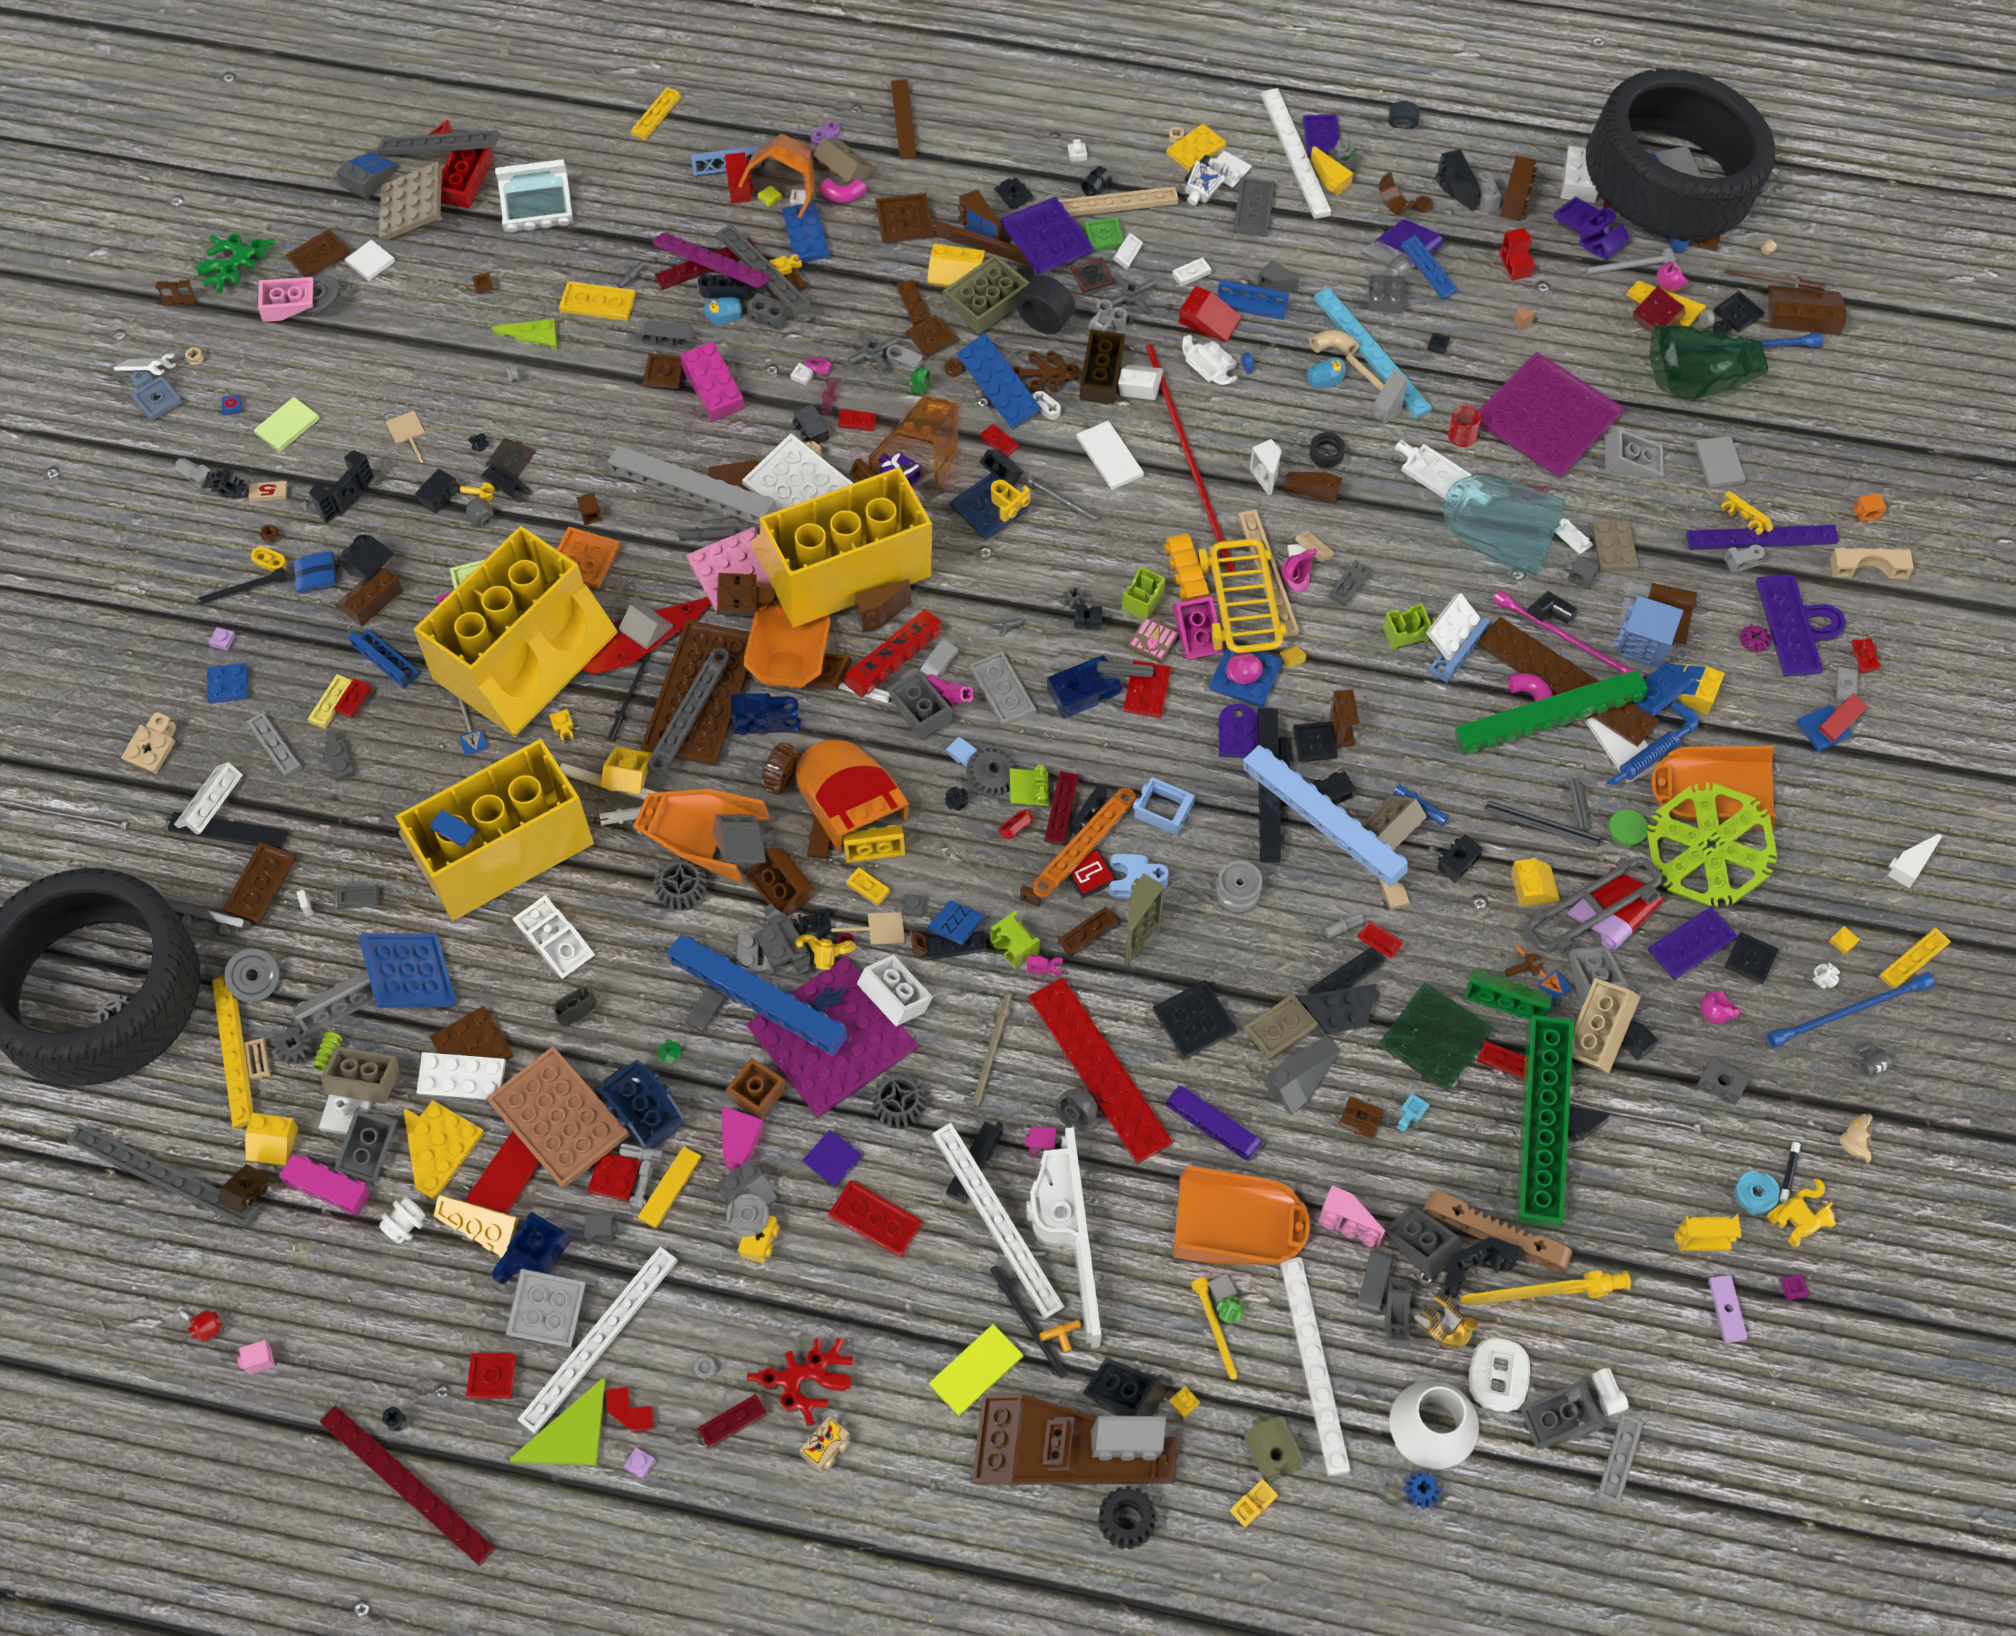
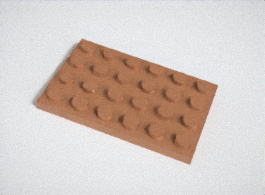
M554 1046L486 1098L562 1189L630 1136L629 1132L621 1127L616 1117L608 1111L603 1102Z

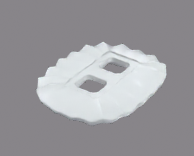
M1489 1338L1481 1341L1474 1349L1469 1368V1391L1474 1401L1478 1402L1483 1408L1507 1413L1517 1410L1525 1402L1530 1382L1528 1354L1519 1344L1507 1339ZM1494 1359H1506L1508 1361L1507 1371L1496 1370L1493 1367ZM1492 1379L1504 1381L1506 1383L1505 1392L1493 1391L1491 1389Z

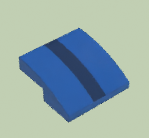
M333 552L315 553L294 560L296 591L300 594L316 587L323 590L337 584Z

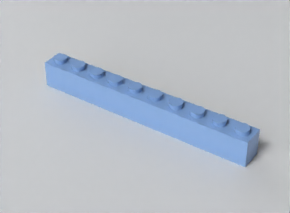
M1258 745L1243 759L1244 770L1390 888L1407 873V860L1401 854L1397 855L1393 852L1386 842L1382 843L1378 840L1371 830L1367 831L1357 819H1352L1348 816L1342 807L1334 805L1327 795L1319 793L1312 783H1307L1298 772L1290 770L1288 765L1283 760L1275 758L1269 749H1264Z

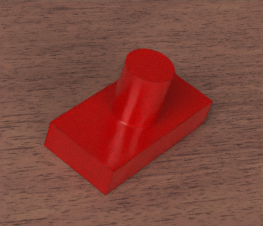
M1368 920L1357 935L1358 939L1390 959L1403 945L1401 939L1371 920Z

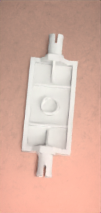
M1402 439L1397 443L1395 450L1407 456L1408 459L1402 466L1401 471L1459 509H1462L1472 499L1484 507L1490 503L1492 497L1480 491L1483 482L1425 444L1420 448H1413Z

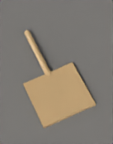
M415 411L385 421L395 443L399 444L410 440L420 463H423L413 438L425 434Z
M902 912L868 913L869 927L831 929L832 932L869 931L871 945L905 944Z

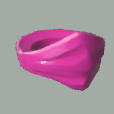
M810 357L805 361L806 367L828 376L831 368L830 361L821 357ZM811 361H820V362H822L823 364H822V365H820V364H812V363H810V362H811Z

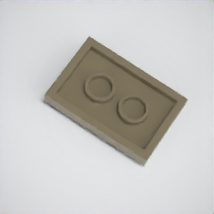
M1629 520L1592 522L1591 529L1599 571H1637L1638 562Z
M1291 994L1246 1025L1244 1031L1270 1061L1318 1028L1319 1024L1294 994Z

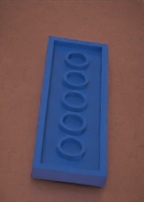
M983 333L956 353L1012 430L1041 410L1039 404L986 333Z

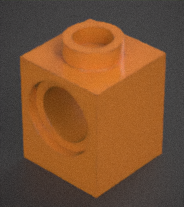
M1877 493L1859 497L1854 505V513L1858 516L1860 522L1881 519L1887 507L1881 494Z

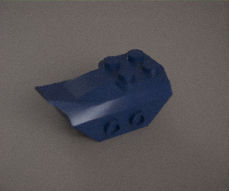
M636 1060L627 1067H621L604 1079L603 1084L596 1088V1090L606 1101L604 1104L611 1114L616 1113L618 1116L616 1119L623 1129L627 1127L643 1148H655L679 1130L685 1117L670 1096L672 1092L665 1083L662 1085L658 1081L660 1077L654 1069L649 1070L645 1064Z

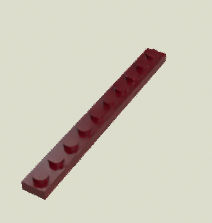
M336 1405L319 1421L478 1566L495 1550L494 1546Z

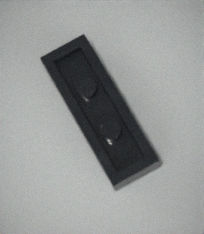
M984 930L973 932L963 945L943 936L926 938L927 960L987 952Z

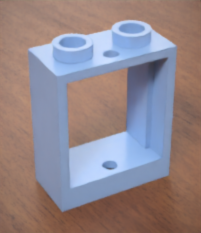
M1151 777L1149 783H1145L1142 788L1141 798H1137L1134 802V817L1177 836L1194 805L1195 795ZM1153 792L1181 804L1172 821L1144 809Z

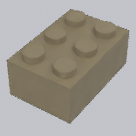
M336 1046L321 1077L324 1093L385 1104L400 1073L397 1056Z

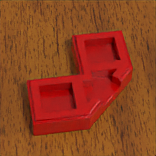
M628 1387L606 1389L608 1414L617 1419L631 1432L654 1429L652 1405L630 1408Z

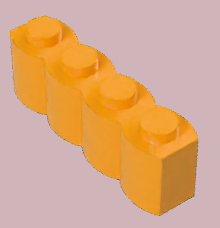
M1189 533L1167 537L1164 551L1166 555L1169 554V566L1171 570L1174 569V581L1180 587V599L1186 602L1209 597L1208 587Z

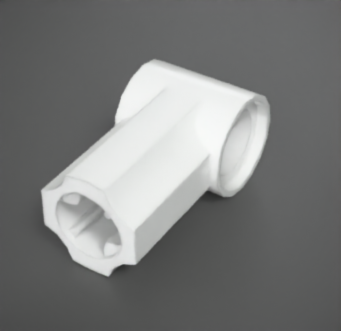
M1610 1368L1601 1369L1593 1373L1591 1377L1599 1393V1403L1604 1415L1609 1416L1628 1410L1627 1398L1623 1391H1619Z

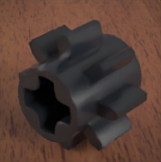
M956 786L952 787L945 794V804L949 810L954 808L956 811H960L968 805L969 794L964 787L962 789Z

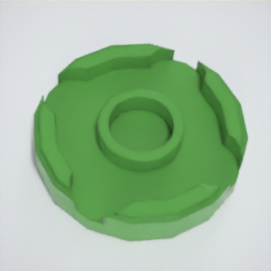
M1630 809L1620 810L1610 818L1608 831L1611 834V838L1619 845L1633 847L1643 843L1647 837L1648 822L1637 811Z

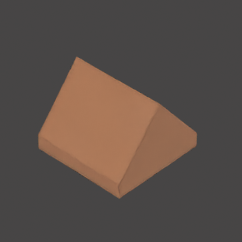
M1517 307L1514 322L1519 331L1531 326L1535 312Z

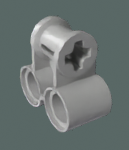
M1101 299L1097 302L1096 315L1091 320L1089 328L1111 332L1112 329L1121 331L1126 327L1127 312L1121 307L1112 309V302L1110 300Z

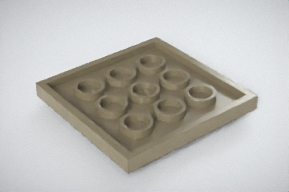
M439 162L381 185L379 238L382 241L440 218L442 165Z

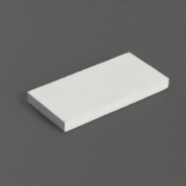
M1109 421L1077 434V440L1111 490L1144 476L1143 470Z
M1592 717L1586 721V724L1619 772V767L1648 746L1645 740L1638 747L1634 746ZM1659 760L1652 764L1650 767H1648L1646 770L1641 772L1639 775L1634 777L1632 780L1625 779V781L1629 783L1642 776L1652 773Z

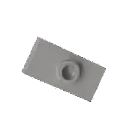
M1838 667L1836 670V703L1842 704L1853 693L1857 696L1858 670Z

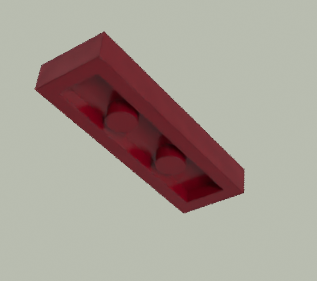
M754 1394L699 1426L697 1429L706 1446L710 1449L767 1415V1412L757 1394Z

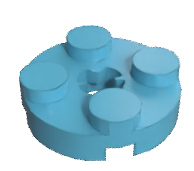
M1750 1171L1742 1175L1734 1188L1738 1203L1752 1215L1771 1211L1777 1205L1780 1188L1775 1179L1766 1173H1757L1758 1171ZM1753 1188H1756L1757 1190L1760 1189L1762 1191V1193L1760 1194L1761 1197H1757L1753 1194Z

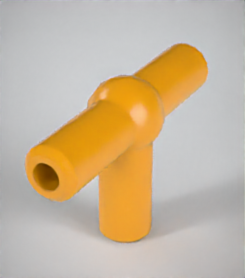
M1075 1320L1063 1325L1058 1324L1055 1328L1040 1332V1339L1045 1341L1058 1336L1063 1352H1068L1071 1350V1346L1066 1333L1081 1328V1323L1079 1320Z

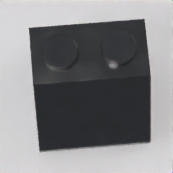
M361 534L354 539L348 548L341 552V556L337 560L350 576L370 580L394 553L374 537Z

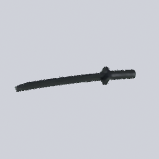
M650 652L645 655L621 711L615 710L616 718L607 738L611 742L615 741L623 720L627 719L626 709L651 656Z

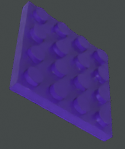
M1056 196L1004 216L1000 220L1002 226L1038 275L1089 255L1094 251L1093 246Z

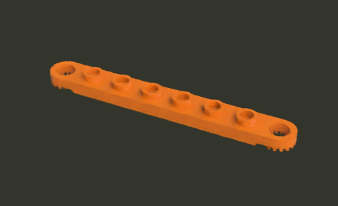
M1130 788L1118 790L1043 870L1033 883V891L1037 896H1050L1134 805L1136 799L1133 790H1130ZM1127 795L1131 799L1125 801L1121 799V796ZM1046 884L1049 888L1044 891V889L1038 888V885Z

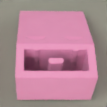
M1333 1185L1331 1186L1318 1222L1326 1229L1338 1230L1348 1238H1357L1362 1240L1367 1246L1379 1248L1385 1230L1352 1193Z

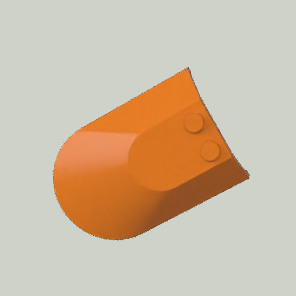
M774 600V604L768 606L762 605L754 615L744 655V666L762 684L802 688L822 672L830 630L829 615L793 628L779 600Z

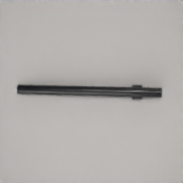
M997 1265L993 1266L990 1272L998 1282V1288L1002 1293H1005L1060 1379L1064 1378L1068 1373L1047 1341L1040 1339V1331L1013 1291V1285L1008 1278L1005 1279Z

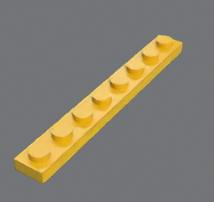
M224 975L212 980L232 1127L240 1129L248 1125L251 1113H254L238 1000L227 989Z

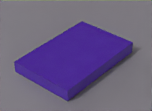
M1303 115L1302 121L1307 156L1311 157L1314 146L1327 155L1329 154V149L1335 150V146L1338 145L1337 142L1340 139L1337 115Z

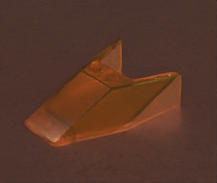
M923 395L868 456L869 466L875 474L880 464L879 457L885 453L889 442L895 436L932 443L934 445L936 491L940 492L958 448V403Z

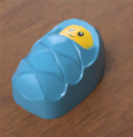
M735 297L710 300L704 306L706 318L714 325L728 324L739 320L743 316L742 305L739 299Z
M1330 358L1314 364L1307 371L1309 384L1313 388L1320 389L1341 383L1346 372L1345 363L1340 358Z

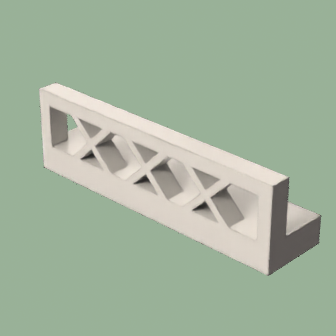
M229 762L216 766L174 825L178 828L187 826L195 834H200L243 774Z

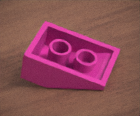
M1212 596L1172 605L1175 624L1186 660L1224 652L1223 645L1222 650H1214L1212 624L1218 623Z

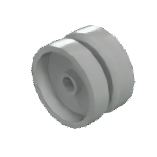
M1238 860L1228 863L1219 873L1216 892L1218 901L1224 908L1233 912L1249 911L1257 904L1260 898L1262 887L1261 873L1255 865L1247 861Z

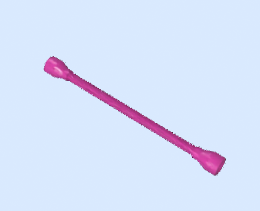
M1499 590L1493 599L1494 604L1512 611L1516 610L1522 616L1541 625V627L1543 626V628L1560 638H1564V640L1579 649L1581 648V650L1583 649V651L1598 658V660L1600 659V661L1617 669V671L1619 670L1620 674L1637 670L1636 668L1622 665L1617 661L1615 662V660L1600 651L1598 652V650L1596 651V649L1581 642V640L1579 641V639L1562 629H1558V627L1546 620L1543 622L1528 614L1526 612L1527 609L1518 605L1506 592ZM1640 671L1642 677L1644 678L1646 673Z

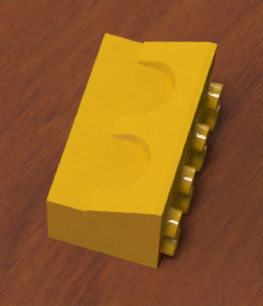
M901 467L759 517L760 534L750 542V546L793 628L855 605V593L909 579L910 584L931 577L932 523Z
M522 526L514 531L413 629L432 679L513 737L618 633L587 585L583 583L579 565Z
M542 739L531 743L395 816L401 828L399 835L451 921L460 918L594 844L580 798ZM441 810L476 830V833L464 848L430 828L429 825Z

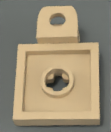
M159 712L152 715L146 725L147 727L142 725L138 727L121 756L123 761L154 774H157L176 742L171 738L176 730V724L171 722L168 716ZM147 746H150L152 748L151 751H147L146 753H144V749Z

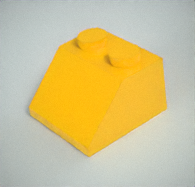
M1535 858L1514 862L1511 875L1520 907L1560 902L1549 864Z
M251 1113L246 1129L245 1160L248 1162L286 1166L299 1129L293 1118Z

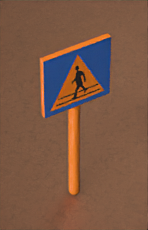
M1516 945L1515 949L1524 957L1526 953ZM1534 961L1531 962L1532 965H1537ZM1540 970L1539 973L1544 980L1537 986L1547 994L1552 995L1554 1003L1573 988L1557 970L1548 976Z

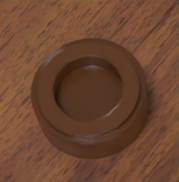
M1419 196L1415 200V209L1418 212L1427 213L1431 210V198Z
M950 359L945 363V373L948 376L957 377L962 373L961 361Z

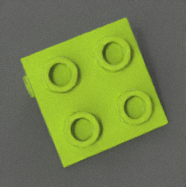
M1037 765L1034 770L1009 769L1011 804L1049 806L1048 771H1046L1043 765Z

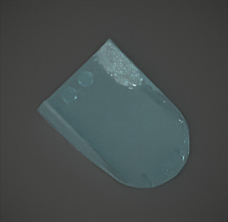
M1474 473L1469 477L1457 480L1449 488L1443 502V516L1449 530L1459 539L1505 565L1537 576L1564 513L1566 500L1493 474Z

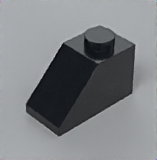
M1631 1020L1621 1044L1639 1061L1654 1049L1658 1039L1645 1025Z
M1569 1106L1568 1140L1574 1142L1583 1141L1606 1124L1610 1113Z

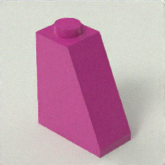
M723 1106V1160L725 1166L729 1170L734 1171L751 1159L763 1132L764 1125L763 1120Z

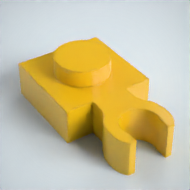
M798 254L792 255L789 259L786 256H782L769 261L782 275L792 273V268L802 266Z
M568 709L549 715L555 734L560 733L562 743L565 744L564 737L570 736L572 741H574L571 729H574Z

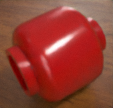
M206 1309L190 1318L191 1326L187 1329L193 1340L198 1338L200 1342H206L220 1333V1327L223 1325L215 1311L211 1312Z

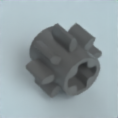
M1079 586L1069 587L1068 593H1063L1064 606L1068 605L1070 610L1076 609V604H1086L1085 591H1081Z

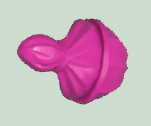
M1316 548L1313 550L1307 549L1301 554L1292 555L1282 565L1281 575L1291 590L1303 592L1309 585L1311 558L1316 555Z

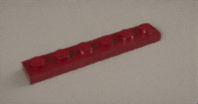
M748 238L747 240L755 247L752 240ZM728 247L714 251V253L721 254L736 262L741 261ZM690 260L655 273L654 276L661 290H665L715 270Z

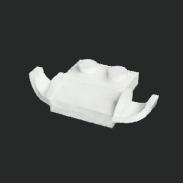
M1191 335L1183 338L1182 349L1186 357L1185 361L1208 382L1214 381L1224 385L1231 384L1238 379L1237 376L1230 378L1226 375L1227 371L1234 369L1238 362L1213 341L1204 345L1200 343L1193 345Z

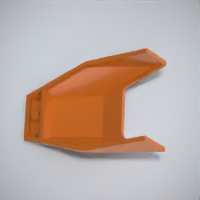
M781 133L752 155L738 187H742L750 169L767 157H772L804 175L806 199L798 215L801 218L815 187L813 151L811 148Z
M713 789L656 792L647 794L633 828L677 856L742 884L744 880L737 865L713 860L718 848L712 836L715 814L754 815L757 821L769 820L770 815L762 800Z

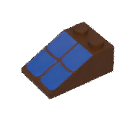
M976 189L959 196L958 209L960 216H958L961 226H964L966 230L1002 241V224L980 191Z

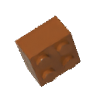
M751 1057L726 1088V1093L729 1100L754 1117L763 1120L787 1088L785 1079Z

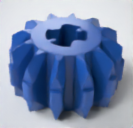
M1420 1470L1419 1475L1413 1471L1411 1478L1405 1479L1404 1482L1407 1486L1403 1487V1492L1409 1493L1405 1500L1409 1501L1412 1499V1507H1416L1417 1503H1419L1420 1509L1424 1510L1426 1504L1428 1507L1433 1508L1434 1502H1439L1440 1497L1438 1494L1442 1492V1488L1437 1487L1440 1482L1439 1479H1431L1433 1476L1432 1472L1425 1476L1424 1470ZM1420 1486L1424 1487L1423 1490L1427 1489L1425 1494L1420 1493L1421 1490L1418 1491Z

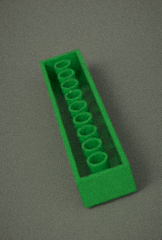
M1532 1015L1527 1023L1515 1224L1557 1230L1563 1224L1573 1020Z

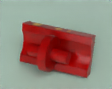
M1872 638L1864 640L1853 639L1851 644L1854 657L1857 660L1859 673L1864 674L1870 673L1872 670H1879L1880 664L1876 654L1877 647L1873 644Z

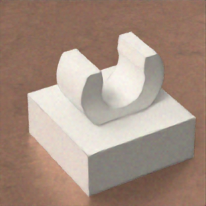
M1080 139L1073 140V144H1068L1070 162L1087 160L1085 143H1080Z

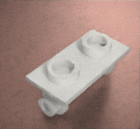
M1563 518L1559 522L1560 526L1554 530L1579 555L1593 546L1589 541L1590 538L1577 530L1570 523L1569 519Z

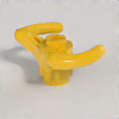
M811 934L799 936L795 941L796 946L799 948L803 947L804 943L810 945L815 953L814 963L816 968L823 970L832 968L835 956L849 954L856 949V943L853 941L833 944L828 939L819 941Z

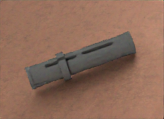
M697 526L691 529H678L679 541L728 538L735 536L734 526L699 528Z

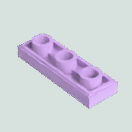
M1732 1276L1709 1278L1708 1281L1724 1343L1746 1341L1748 1337Z

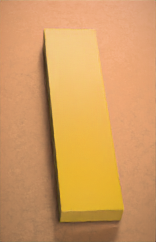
M666 87L631 129V135L646 141L679 101L681 93Z
M1935 927L1884 970L1879 977L1891 989H1895L1914 975L1949 945L1951 941Z
M683 1146L638 1215V1219L657 1229L698 1166L702 1156Z

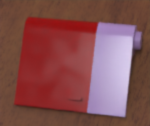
M1622 874L1590 894L1603 909H1606L1643 887L1644 884L1627 874ZM1659 894V897L1650 904H1646L1640 897L1590 928L1601 934L1604 947L1609 950H1616L1662 904V897ZM1582 898L1568 912V915L1583 923L1596 915V913Z

